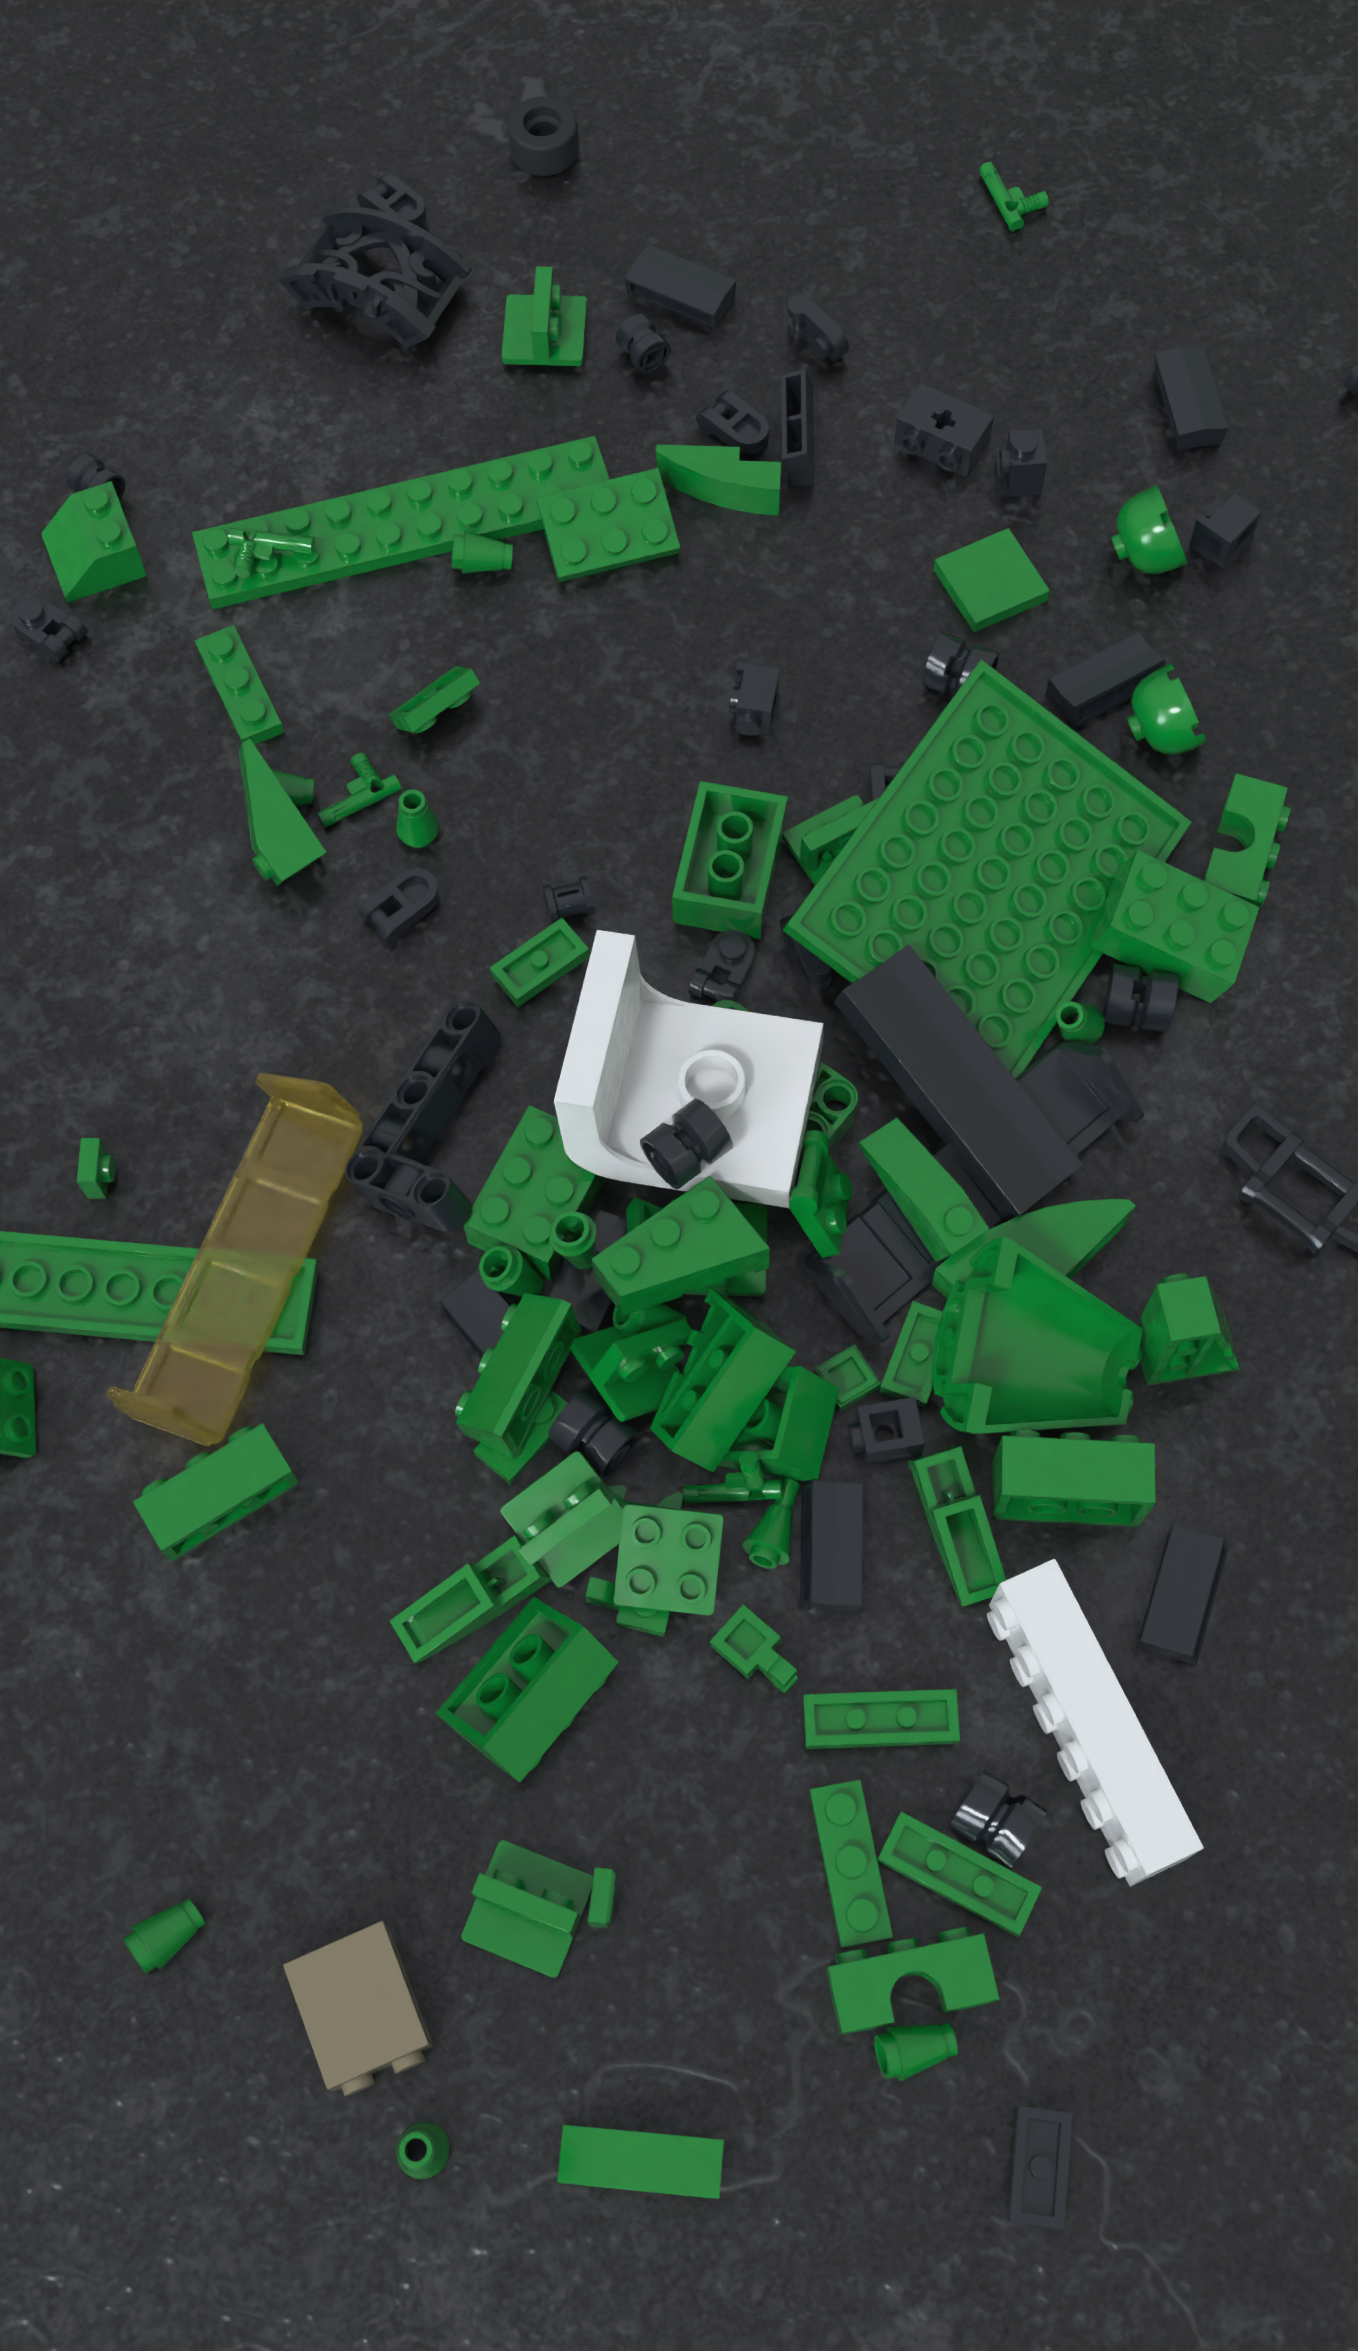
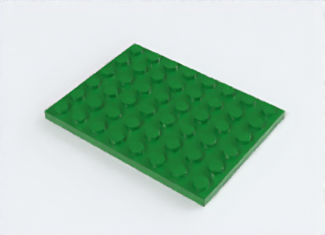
M981 659L783 928V931L851 983L856 982L909 944L1016 1079L1022 1074L1056 1024L1058 1008L1063 1003L1072 1000L1103 954L1091 948L1090 944L1118 869L1137 850L1165 862L1192 822Z

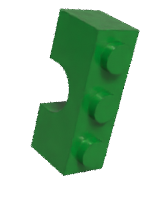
M1235 774L1226 798L1217 833L1237 839L1242 843L1245 850L1229 852L1214 847L1203 881L1258 907L1263 906L1270 885V881L1262 879L1265 868L1273 870L1281 845L1273 842L1275 832L1283 833L1291 810L1290 806L1283 805L1288 787Z
M962 1927L938 1933L940 1943L919 1947L918 1939L911 1938L886 1944L888 1954L868 1958L866 1949L835 1955L837 1965L827 1967L826 1974L839 2035L893 2024L895 2021L890 2001L891 1991L895 1982L904 1976L916 1975L927 1979L938 1993L942 2013L998 2001V1990L984 1934L971 1936L969 1927Z

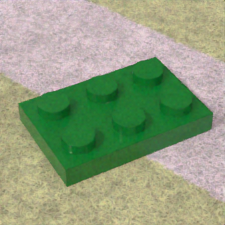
M659 468L537 497L536 503L558 583L680 552V544Z

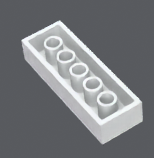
M1055 1558L1000 1583L989 1604L992 1610L987 1613L989 1624L999 1641L1007 1640L1015 1656L1010 1659L1012 1670L1022 1687L1030 1686L1038 1704L1033 1705L1035 1716L1046 1734L1053 1732L1062 1750L1057 1752L1059 1764L1070 1782L1075 1779L1077 1780L1085 1796V1799L1081 1800V1807L1091 1827L1094 1830L1101 1828L1110 1846L1105 1849V1854L1115 1875L1119 1879L1125 1876L1131 1887L1185 1861L1202 1850L1204 1847Z

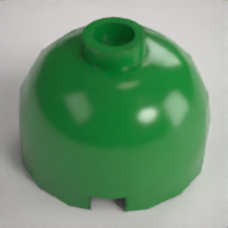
M1157 485L1137 493L1126 501L1120 508L1116 519L1119 534L1111 537L1120 561L1129 558L1134 568L1145 574H1161L1187 564L1176 530L1170 520L1167 507Z
M1169 663L1144 677L1136 686L1131 698L1134 715L1128 717L1127 721L1137 742L1145 738L1153 750L1162 754L1178 755L1191 751L1207 742L1204 733L1196 737L1193 733V730L1198 729L1197 724H1199V721L1179 677L1170 681L1168 676L1174 673V667Z

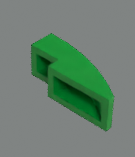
M656 444V467L659 468L662 481L673 488L701 501L723 508L753 514L779 516L781 462L740 461V447Z
M951 1445L907 1459L929 1526L960 1605L966 1606L993 1597L999 1584L1006 1581V1577L981 1497L975 1493L962 1447Z
M514 1535L476 1564H466L390 1620L391 1625L414 1663H420L473 1633L551 1581V1578L538 1561L530 1566L518 1549L523 1542L519 1536Z
M563 2125L557 2183L719 2199L724 2140Z

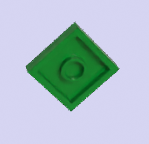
M1009 528L939 557L934 561L933 570L974 633L1048 601L1049 588Z

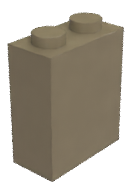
M380 1921L283 1964L327 2090L337 2091L342 2088L345 2097L355 2094L375 2084L372 2074L390 2066L393 2067L395 2074L415 2067L425 2061L422 2052L434 2047L389 1925L384 1921Z

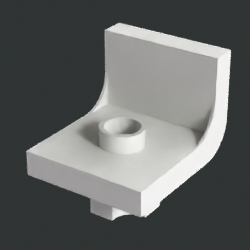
M597 930L554 1098L564 1150L567 1156L578 1166L602 1177L677 1190L666 1183L649 1163L640 1146V1139L663 1122L672 1125V1115L694 1098H697L708 1105L724 1124L730 1134L733 1148L711 1165L700 1163L701 1173L678 1190L687 1192L705 1178L711 1176L729 1199L789 1208L790 1195L794 1189L802 1142L823 1046V1023L693 1004L668 997L652 988L643 979L639 968L635 935Z

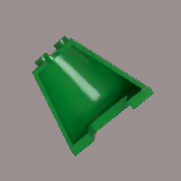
M1000 1237L984 1245L969 1260L970 1266L974 1268L965 1282L956 1279L945 1303L937 1329L933 1352L932 1377L934 1395L941 1396L944 1400L945 1407L943 1406L940 1411L944 1420L952 1428L971 1434L1126 1424L1128 1413L1133 1405V1393L1127 1387L1126 1377L1128 1370H1133L1140 1362L1142 1355L1140 1343L1143 1329L1012 1239Z

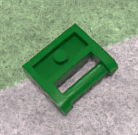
M809 1130L804 1133L801 1149L803 1159L797 1187L791 1191L789 1208L820 1256L826 1258L840 1254L843 1233L847 1230L846 1214L848 1202L852 1198L853 1190L848 1175L845 1172H840L828 1153L829 1137L821 1131Z

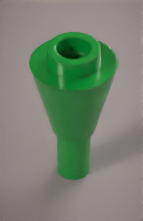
M790 1478L782 1479L783 1499L774 1500V1503L769 1506L742 1544L743 1549L749 1554V1559L754 1564L763 1568L774 1569L777 1565H785L790 1560L792 1508L800 1489V1484Z

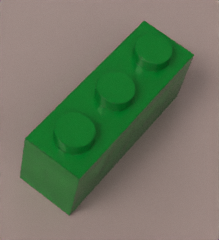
M263 1423L255 1428L247 1426L238 1430L228 1439L229 1444L212 1454L211 1452H204L195 1456L185 1465L186 1470L169 1480L168 1478H162L152 1482L142 1491L143 1496L133 1501L158 1547L171 1562L299 1484Z

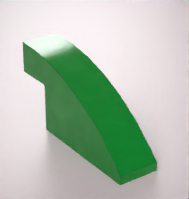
M1129 1199L1086 1200L1050 1206L1015 1217L986 1231L952 1254L935 1269L931 1285L947 1299L956 1279L965 1282L974 1267L970 1266L969 1260L974 1254L990 1241L1000 1237L1012 1239L1071 1280L1129 1223L1136 1205Z

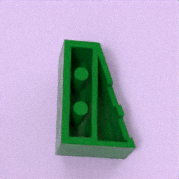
M708 1176L591 1260L595 1280L624 1316L680 1298L682 1293L707 1285L714 1287L726 1283L728 1278L753 1270L755 1273L770 1268V1248L713 1178Z
M1175 1274L1162 1279L1160 1284L1156 1285L1137 1323L1143 1329L1140 1343L1142 1348L1140 1361L1146 1385L1240 1370L1226 1315L1207 1277L1190 1279L1189 1274Z
M710 1287L705 1302L711 1305L700 1332L692 1329L686 1344L692 1346L693 1349L682 1374L678 1372L673 1373L650 1429L672 1452L714 1472L723 1457L730 1451L732 1444L747 1422L757 1412L760 1403L778 1377L785 1371L787 1364L796 1351L749 1309Z

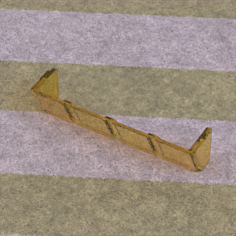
M258 1073L255 1083L271 1098L133 1391L109 1387L105 1395L114 1402V1407L130 1418L206 1446H210L211 1443L217 1445L218 1442L223 1440L250 1381L252 1366L255 1360L260 1358L290 1293L289 1285L292 1278L300 1271L328 1209V1199L331 1193L337 1189L345 1172L346 1164L352 1156L363 1132V1123L359 1120L360 1114L331 1085L324 1082Z

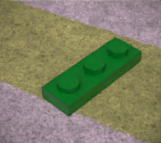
M229 626L194 640L201 659L241 743L251 739L255 745L284 733L282 723L235 626Z
M956 1689L803 1695L805 1749L959 1744L960 1742Z
M861 1780L810 1789L809 1793L840 1949L892 1940L893 1934Z
M900 1812L877 1859L881 1864L1016 1937L1020 1936L1042 1889L1041 1886L903 1812Z

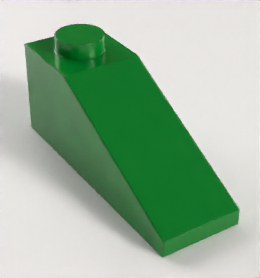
M248 739L242 743L238 752L252 850L256 854L252 858V862L264 880L268 881L272 878L278 886L320 859L326 851L251 739Z
M898 1118L892 1120L857 1144L935 1262L954 1254L989 1230V1227L962 1187Z

